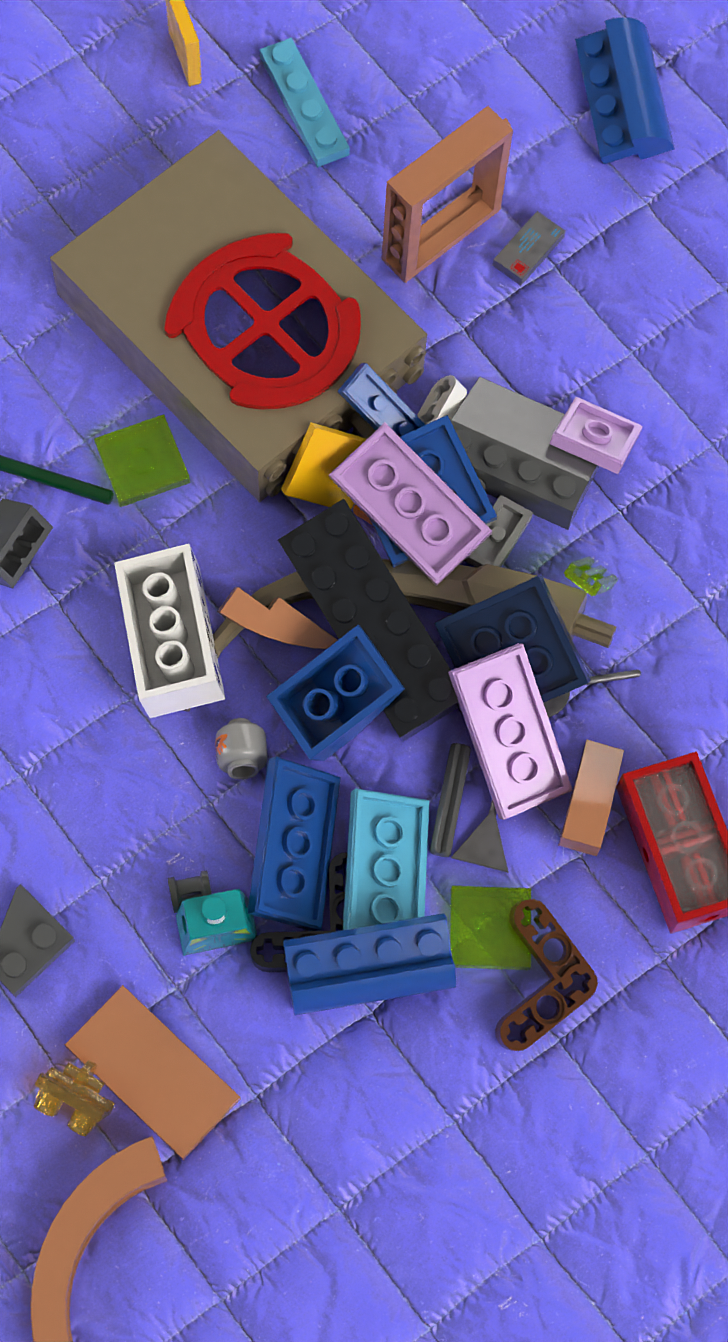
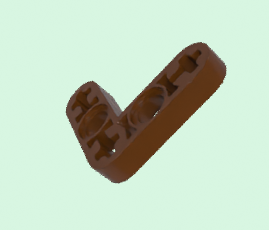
M535 899L517 902L511 908L509 920L513 930L550 979L504 1015L497 1023L495 1029L496 1039L503 1048L511 1051H522L530 1047L591 998L598 986L597 976L547 907L541 901ZM523 908L527 911L535 909L537 915L534 917L536 925L539 929H545L549 926L551 931L540 935L534 942L532 936L539 933L531 924L522 925L521 920L525 917L522 911ZM551 938L557 939L563 946L562 957L556 962L549 961L543 953L544 944ZM572 973L574 975H584L585 980L582 982L583 992L581 990H572L564 997L570 1001L567 1005L564 997L554 989V986L557 985L559 990H565L573 983V979L570 976ZM545 995L552 997L557 1007L555 1014L549 1019L539 1016L536 1009L538 1000ZM526 1010L530 1019L539 1025V1028L536 1030L534 1025H528L520 1032L523 1038L520 1042L514 1039L508 1040L507 1035L511 1032L508 1025L510 1023L521 1025L529 1019L523 1014V1011Z

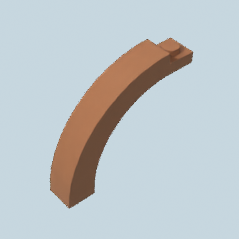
M153 1136L126 1147L95 1168L75 1188L53 1220L40 1250L32 1284L31 1325L34 1342H73L70 1323V1299L77 1267L87 1245L102 1223L122 1204L146 1189L167 1182Z

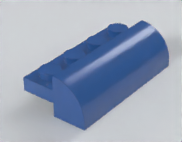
M612 18L605 20L606 29L575 39L599 154L603 164L638 154L640 159L643 160L674 150V143L646 26L634 18Z
M445 913L283 941L294 1016L456 987L455 963L451 954L448 923Z

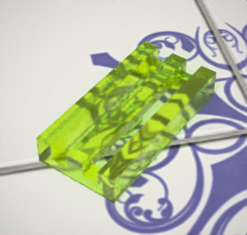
M588 556L571 562L564 572L565 577L591 596L611 590L619 578L614 574L604 577L603 575L607 569L602 565L592 568L591 566L595 560ZM592 580L595 581V583L593 584V586L590 584V582H591Z

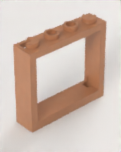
M486 106L387 181L381 259L404 283L412 279L501 210L513 129L506 118L502 119L489 106ZM475 165L472 187L421 225L423 204Z

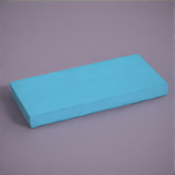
M356 788L351 792L343 930L424 917L429 800Z

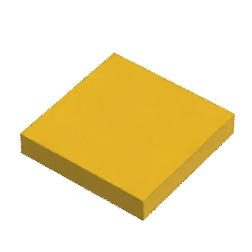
M166 0L168 31L189 87L201 84L199 40L184 0Z
M311 422L282 485V492L287 496L331 507L344 499L349 508L352 509L354 502L330 479L329 474L367 438Z

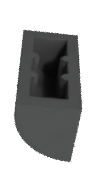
M3 498L0 501V585L14 588L53 529V526L32 505Z

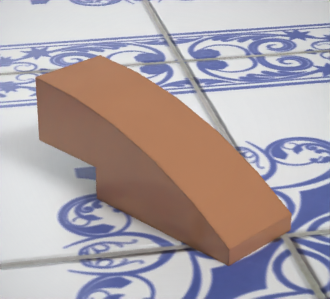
M234 587L217 611L238 626L260 636L286 644L327 649L338 641L281 598L275 597L270 605L265 607L239 587Z
M586 739L558 846L593 856L598 855L613 802L624 750Z

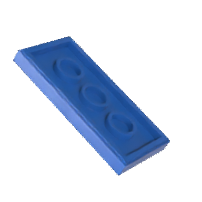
M277 756L268 759L247 914L309 931L322 930L341 777Z

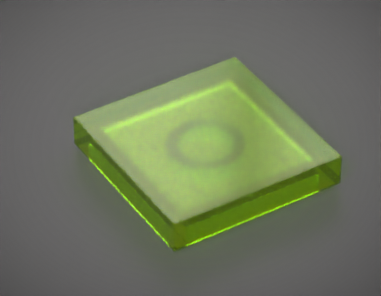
M164 414L94 438L95 446L120 507L190 483V476Z
M451 886L450 946L455 968L530 970L531 953L513 930L509 914L511 908L517 902L531 899V888ZM523 908L522 911L525 917L521 920V923L524 926L531 924V910L527 911Z

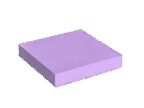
M575 397L553 433L549 444L619 474L643 426Z

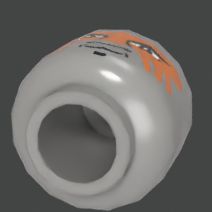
M236 718L218 730L215 737L216 761L219 768L234 779H248L257 775L266 765L268 759L266 735L263 728L250 722L248 719Z

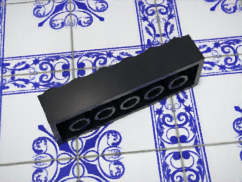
M344 499L278 539L339 639L342 638L354 627L360 625L404 686L405 690L383 710L403 741L460 707L448 673L451 669Z

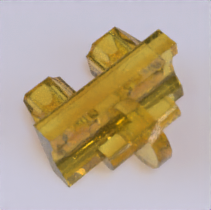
M90 1060L84 1064L82 1069L68 1063L63 1073L51 1067L46 1074L41 1073L35 1083V1086L40 1089L34 1103V1108L52 1117L58 1113L63 1102L75 1108L67 1126L81 1136L88 1135L101 1120L109 1116L115 1103L99 1094L105 1083L93 1076L97 1064Z

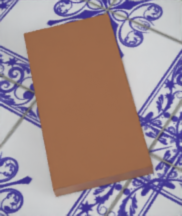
M123 985L65 1044L68 1050L182 1160L193 1151L241 1100V1097Z

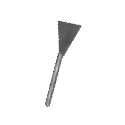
M493 800L488 816L451 858L508 873L496 820L497 812Z

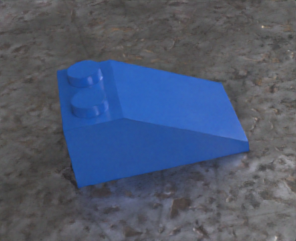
M357 625L266 697L310 760L325 761L354 739L405 688L362 627Z

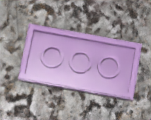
M386 423L382 424L329 474L330 479L435 586L446 578L492 534V530Z
M515 644L448 672L499 819L505 820L573 791L523 644Z

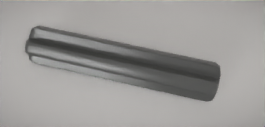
M452 743L449 750L430 846V853L440 857H449L452 850L471 748L465 744Z

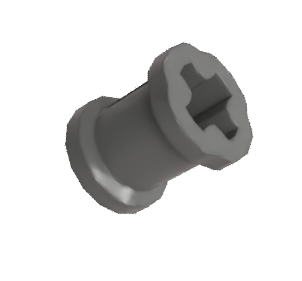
M207 870L201 871L200 876L181 880H175L174 877L167 878L174 913L178 912L182 901L212 894Z

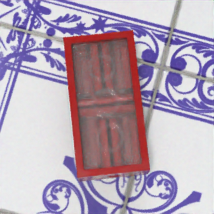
M697 751L623 773L616 789L670 934L728 916V831Z

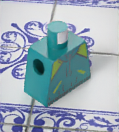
M240 889L182 901L176 914L183 956L252 942L258 936L254 916L247 914L249 899Z

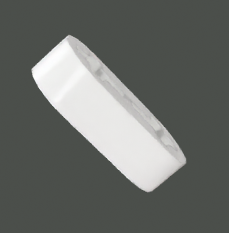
M452 375L443 377L433 386L417 416L426 425L448 415L451 421L467 395L466 388Z

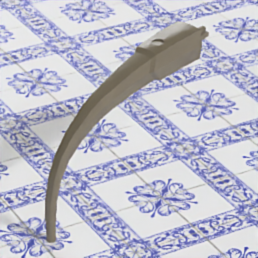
M382 559L409 604L424 606L451 614L537 576L490 564H485L478 568L458 565L446 578L435 586L411 560L393 568L389 559ZM294 572L264 586L251 595V597L265 607H268L275 597L281 598L288 604L306 599H314L298 572ZM544 578L571 639L573 640L574 636L609 648L617 627L584 615L587 592ZM227 618L213 634L217 659L227 645L244 629ZM191 708L185 709L183 711L189 712Z

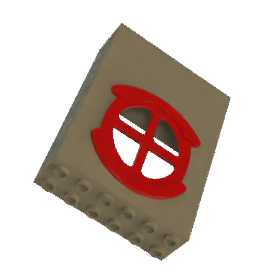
M219 130L50 257L57 295L259 503L268 495L273 497L281 491L311 422L347 432L350 428H353L351 421L360 416L364 422L366 421L337 392L360 363H367L396 394L397 390L404 384H413L424 372L427 333ZM266 269L291 276L298 280L301 286L275 308L266 311L234 281V277L242 271ZM217 290L225 291L254 321L252 326L223 348H217L212 344L205 325L207 302L209 297ZM312 298L320 302L328 322L327 343L324 350L315 357L308 355L279 325L281 320ZM269 336L298 364L300 369L289 377L264 378L251 375L236 368L232 364V360L260 337Z

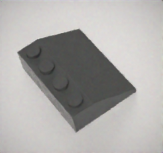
M479 377L451 419V423L478 478L486 485V494L495 498L503 495L533 512V515L568 530L599 466L549 444L553 433L565 415L564 413Z

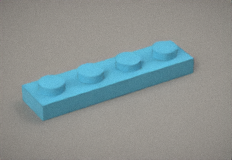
M289 38L260 49V59L316 166L320 167L349 156L350 147L293 39Z

